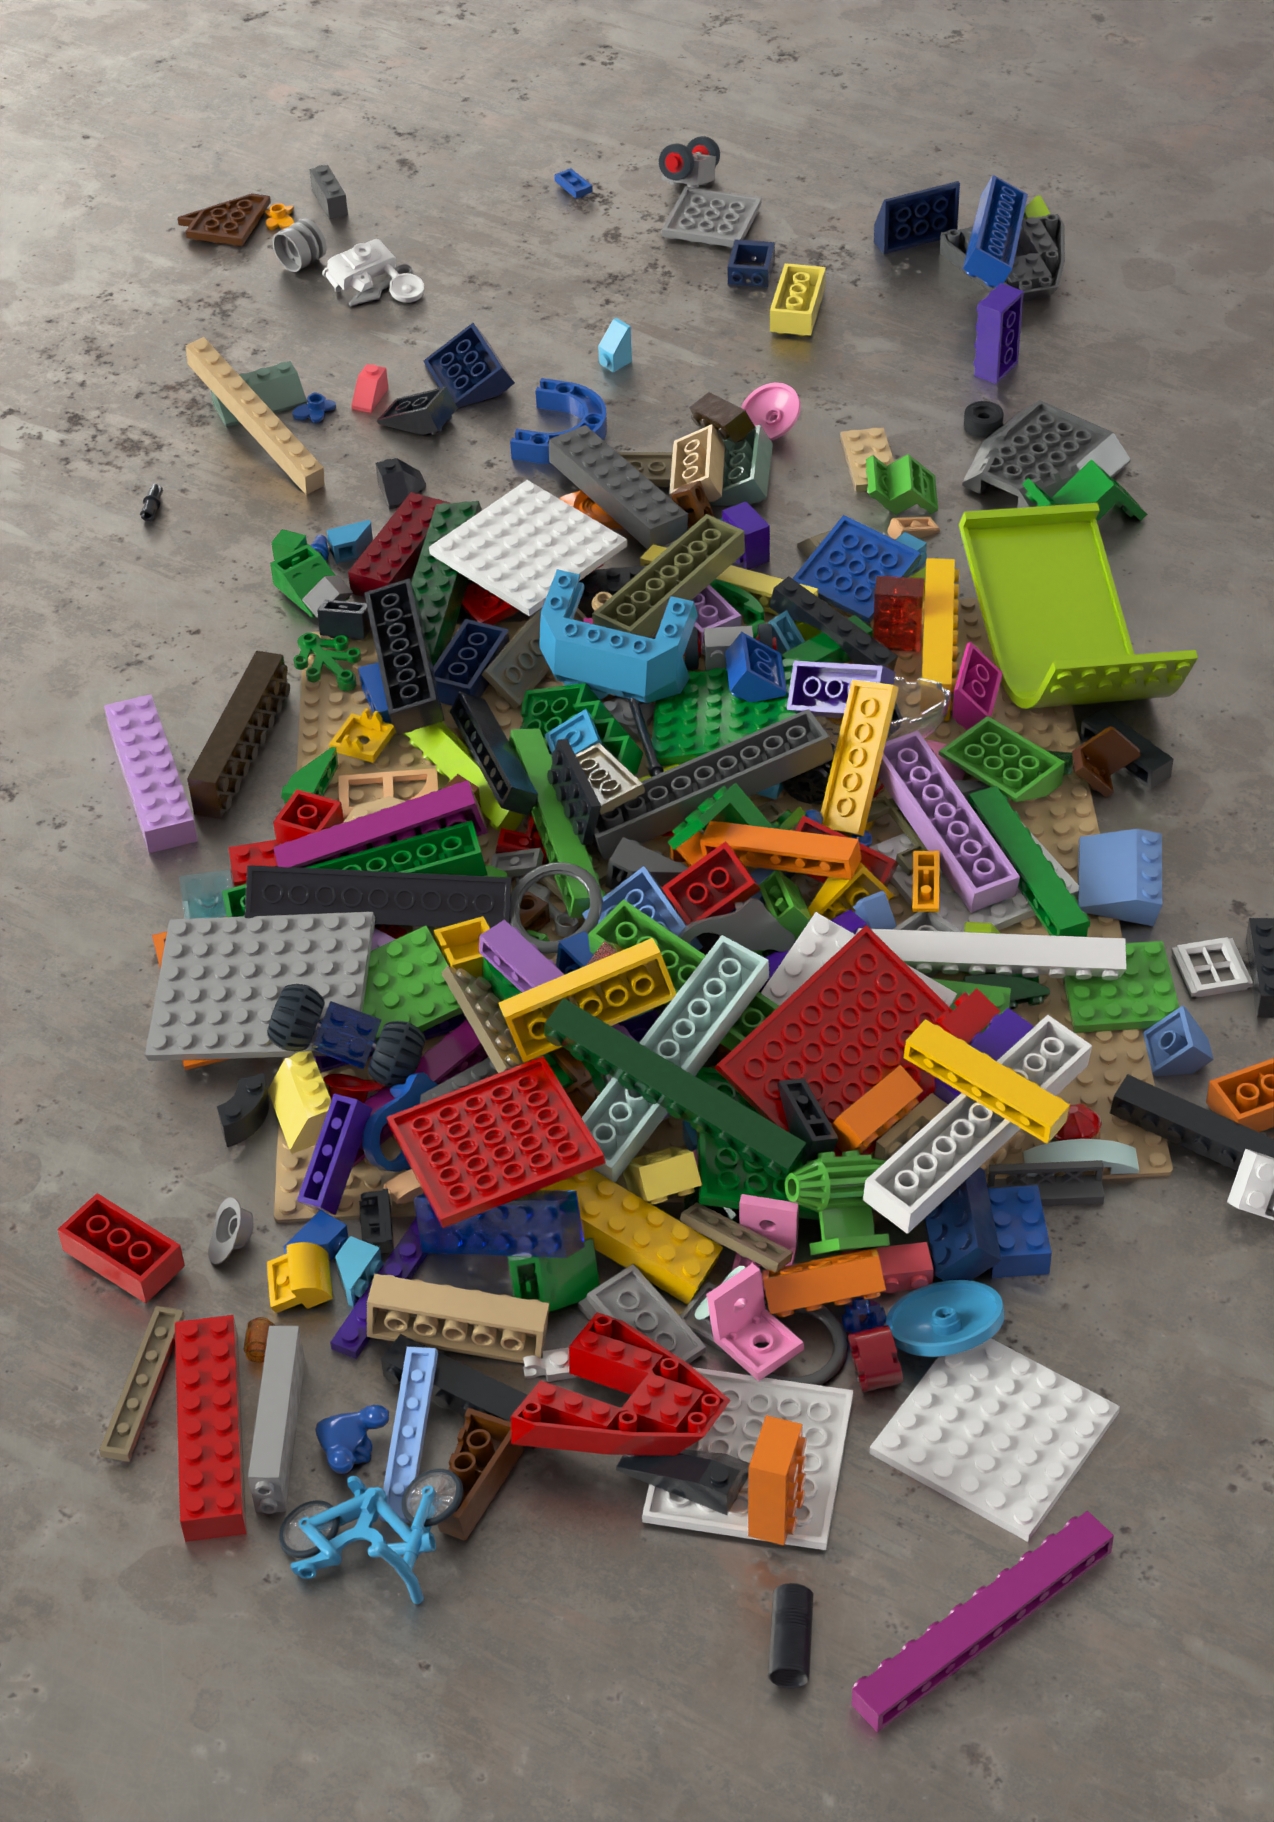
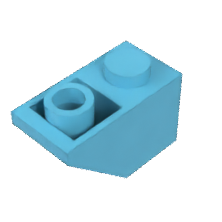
M349 1236L335 1258L347 1303L353 1307L374 1278V1274H377L383 1266V1261L381 1260L380 1247Z

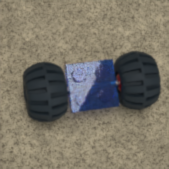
M303 984L287 985L281 991L267 1029L268 1038L279 1048L294 1052L306 1050L316 1030L318 1034L312 1048L313 1051L364 1069L370 1051H374L368 1072L376 1082L385 1085V1087L405 1084L408 1076L415 1073L426 1041L425 1035L418 1027L405 1021L388 1022L384 1025L377 1042L375 1037L382 1019L330 1001L323 1021L320 1020L319 1022L325 1001L318 991Z

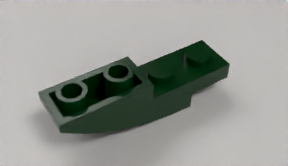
M980 974L964 976L962 982L1011 988L1009 1009L1011 1010L1018 1008V1004L1028 1003V1006L1043 1004L1044 1000L1050 995L1048 987L1024 978L1009 975Z

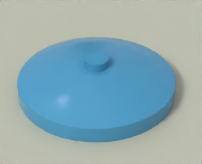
M950 1280L920 1287L903 1296L889 1310L886 1317V1325L890 1327L895 1346L900 1350L918 1356H947L970 1350L989 1340L1001 1328L1005 1319V1311L1001 1296L992 1287L975 1281Z

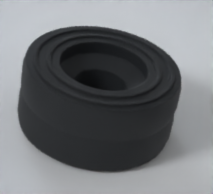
M977 401L969 404L964 412L965 431L974 437L988 438L1003 425L1004 413L1002 408L990 401Z

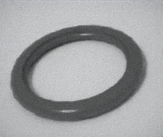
M559 862L539 866L528 872L517 883L511 893L509 924L512 927H516L529 943L533 942L540 953H557L560 940L543 941L531 936L521 923L519 910L522 898L527 890L542 878L561 874L571 876L579 880L589 894L590 910L587 919L569 937L583 931L589 934L598 924L603 904L601 889L596 879L587 870L577 865Z
M766 1303L765 1309L769 1312L768 1303ZM824 1306L813 1311H806L805 1307L794 1309V1312L818 1318L828 1327L834 1344L832 1356L824 1367L809 1375L786 1377L771 1372L764 1378L822 1385L838 1373L846 1360L848 1353L846 1331L835 1314Z

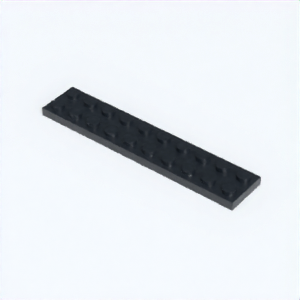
M247 865L245 918L275 915L373 912L376 925L443 928L484 916L491 929L503 920L509 923L511 878Z

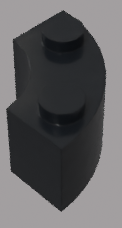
M264 1073L238 1079V1088L234 1096L226 1103L217 1106L220 1125L227 1147L234 1146L248 1139L264 1123L269 1111V1096Z

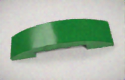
M718 579L709 584L739 614L744 616V624L748 625L758 619L764 620L762 605L744 589Z

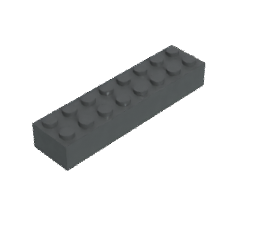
M584 425L549 439V462L647 549L653 544L664 546L676 541L687 531L688 513L589 427Z

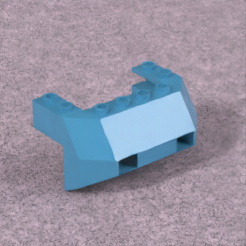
M556 570L541 610L539 648L557 681L572 685L586 683L592 690L628 699L635 698L637 701L650 703L681 693L690 679L683 655L698 616L694 601L671 596L656 638H647L573 620L585 588L584 584L579 582V574Z

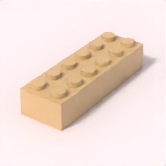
M374 1274L367 1300V1337L395 1341L402 1334L429 1348L524 1364L523 1357L534 1355L542 1358V1351H544L547 1336L549 1303L534 1299H520L509 1295L485 1293L480 1290L456 1288L451 1285L426 1283L422 1280L397 1278L392 1275Z

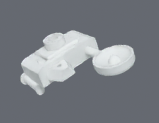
M379 239L356 244L352 249L331 257L327 261V268L322 272V275L328 278L334 287L335 292L351 287L363 292L373 287L372 278L387 272L392 278L390 281V293L397 301L403 303L416 302L424 294L422 279L413 274H399L395 270L396 257Z

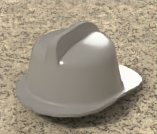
M229 1197L225 1199L217 1211L215 1227L208 1249L209 1259L211 1263L216 1265L227 1259L233 1249H240L245 1246L252 1235L253 1214L241 1208L236 1198Z

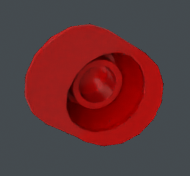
M329 1074L323 1080L329 1085L331 1100L334 1094H338L365 1103L369 1091L385 1088V1085H381L376 1081L363 1080L346 1074Z

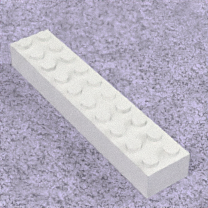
M1047 1015L998 1059L997 1062L1013 1069L1020 1076L1037 1083L1042 1089L1056 1096L1088 1066L1092 1045ZM961 1093L866 1179L863 1201L908 1234L1021 1128Z

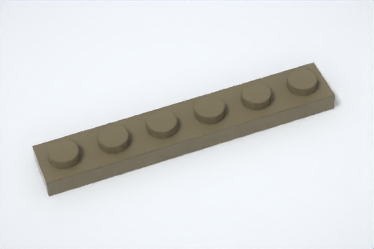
M155 1306L100 1446L99 1452L101 1457L130 1462L175 1344V1322L184 1321V1310Z

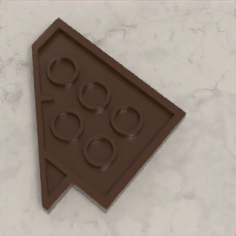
M251 193L179 216L177 218L178 225L188 226L186 238L243 246L270 205V196Z

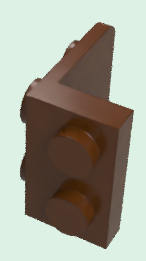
M1108 727L1072 751L1073 770L1080 779H1085L1094 791H1099L1103 796L1108 797L1114 793L1111 775L1139 758L1141 755L1140 749L1117 729Z

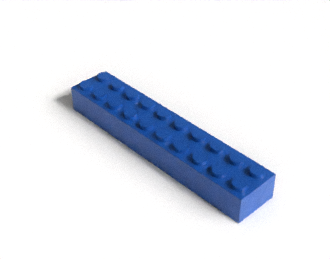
M995 175L991 177L980 196L963 269L969 276L982 279L991 288L997 287L1000 283L1003 284L1013 269L1028 197L1027 193Z

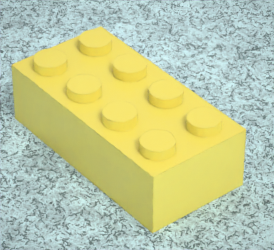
M784 264L770 308V332L811 336L825 291L826 267Z

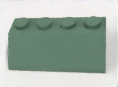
M291 361L239 374L274 414L307 404L298 372ZM211 391L213 406L226 428L241 424Z

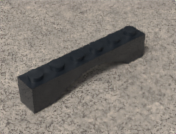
M788 576L773 588L769 607L775 612L781 614L787 610L792 620L807 623L821 630L846 652L854 664L880 665L894 671L898 658L895 653L794 579Z

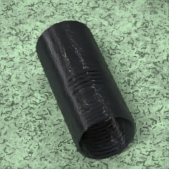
M797 1583L782 1584L773 1591L768 1678L775 1685L784 1688H797L805 1685L809 1681L814 1593L808 1587Z

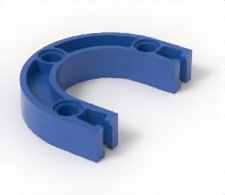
M541 378L540 387H537L535 390L536 408L570 413L581 419V422L571 429L556 433L516 429L515 438L512 437L510 441L511 459L551 464L549 462V439L584 425L604 440L607 434V414L603 399L596 392L583 385Z

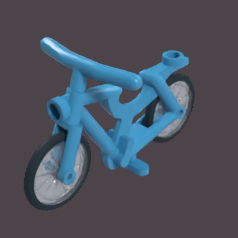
M447 1469L429 1470L416 1477L406 1488L401 1503L405 1518L412 1523L411 1529L387 1504L388 1496L382 1488L371 1487L367 1489L357 1476L348 1478V1487L355 1495L354 1498L336 1506L321 1500L309 1501L296 1507L283 1521L279 1531V1542L283 1551L295 1558L312 1557L291 1563V1570L295 1575H299L304 1579H311L316 1576L318 1569L333 1565L338 1566L342 1562L341 1552L345 1546L356 1540H366L372 1543V1546L368 1548V1555L373 1558L382 1557L393 1566L406 1583L412 1602L421 1604L424 1596L419 1581L412 1571L416 1559L419 1558L420 1553H429L436 1550V1541L434 1535L430 1532L431 1527L445 1521L457 1510L463 1496V1485L460 1478L454 1472ZM379 1515H381L405 1542L387 1544L384 1537L376 1529L371 1528L373 1522H377ZM358 1519L355 1528L336 1536L340 1526Z

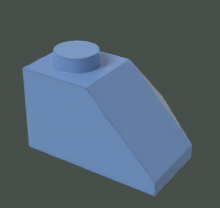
M884 891L860 899L853 907L856 910L854 913L864 920L870 929L892 930L897 926Z

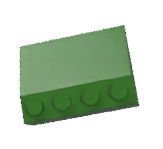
M989 716L939 751L941 757L988 786H997L1003 795H1006L1014 802L1046 797L1062 785L1064 761Z

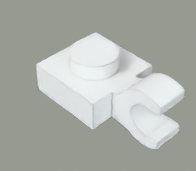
M569 1347L542 1351V1358L534 1355L523 1357V1370L526 1379L546 1375L547 1382L576 1378L575 1375L569 1374Z

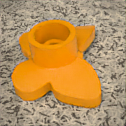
M281 203L272 205L270 209L265 211L266 216L269 218L266 220L267 228L274 230L278 226L281 229L290 227L294 220L289 214L294 210V206H285Z

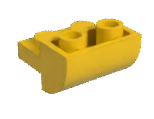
M308 1242L286 1245L287 1254L267 1261L270 1307L275 1313L301 1303L308 1309L333 1299L328 1252L321 1246Z

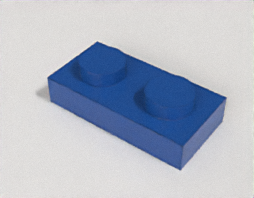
M572 168L555 174V182L576 199L593 192L592 185Z

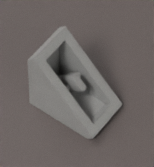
M338 575L325 576L302 601L318 618L317 610L325 600L343 601L351 596L353 592Z

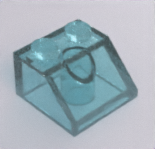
M232 869L179 876L185 919L227 917L222 891L234 888Z

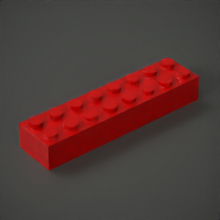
M234 1315L175 1322L179 1504L180 1524L184 1540L189 1542L247 1534L240 1371L238 1334Z

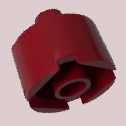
M888 1325L848 1335L852 1350L851 1355L855 1370H858V1379L862 1393L904 1382L900 1362L898 1363L896 1354L897 1349Z

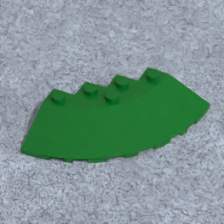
M586 683L526 690L521 709L523 722L520 729L540 728L543 738H546V733L587 709L592 716L603 747L634 776L638 773L643 751ZM548 745V752L549 754H552Z

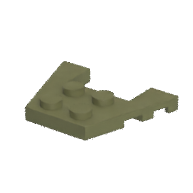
M886 796L876 797V801L871 802L867 823L890 814L914 844V847L902 851L896 856V861L908 876H911L913 874V851L928 850L893 798L887 799Z

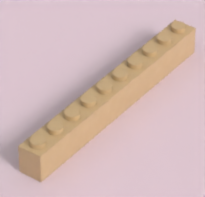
M205 337L186 345L187 364L306 495L324 487V467Z

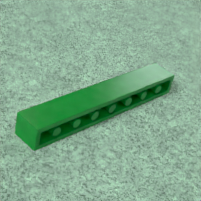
M997 786L970 793L968 803L1019 874L1018 889L1050 936L1087 937L1088 928L1090 927V919L1087 913L1082 912L1076 897L1069 893L1063 878H1059L1052 862L1048 861L1043 855L1041 846L1035 843L1030 830L1024 827L1017 811H1013L1007 796L1002 795Z

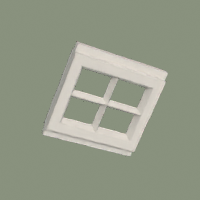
M1228 937L1182 944L1177 945V947L1171 950L1191 997L1196 996L1198 998L1247 990L1248 987H1253L1252 979L1233 938L1228 939ZM1222 950L1227 961L1213 963L1208 952ZM1203 953L1208 964L1194 967L1189 955ZM1230 968L1235 979L1221 981L1216 970ZM1211 971L1216 982L1202 985L1197 973Z

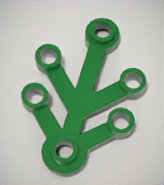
M308 632L298 638L297 643L301 651L293 659L296 669H306L309 665V655L313 653L316 655L312 667L306 670V678L309 682H317L321 679L320 672L323 664H325L337 677V686L341 691H351L356 687L355 674L351 670H344L335 661L341 660L357 663L361 660L360 649H348L349 643L346 636L340 635L335 637L334 640L321 639L319 635ZM323 648H335L339 651H329Z

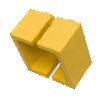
M484 916L434 930V940L450 967L457 970L462 968L474 977H482L483 956L479 953L480 935L490 929Z

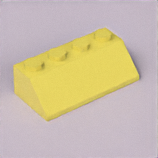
M312 1051L295 1053L284 1060L268 1088L291 1154L316 1145L331 1103V1098Z

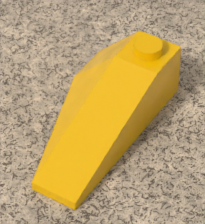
M860 862L852 880L828 877L808 907L811 918L817 912L825 918L832 920L848 910L855 912L856 910L853 907L862 898L884 891L889 901L894 894Z

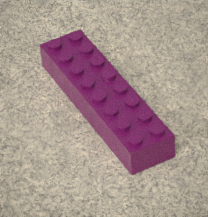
M469 780L354 820L334 825L331 828L311 833L305 837L285 842L273 848L278 867L305 868L471 820L477 837L488 832L480 806Z

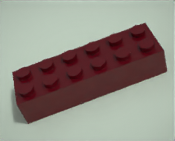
M411 492L348 571L350 590L353 594L365 597V592L409 578L411 580L417 567L435 506L451 502Z

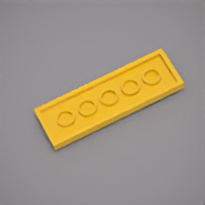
M852 680L820 812L823 817L822 825L836 832L864 836L899 689L895 685Z

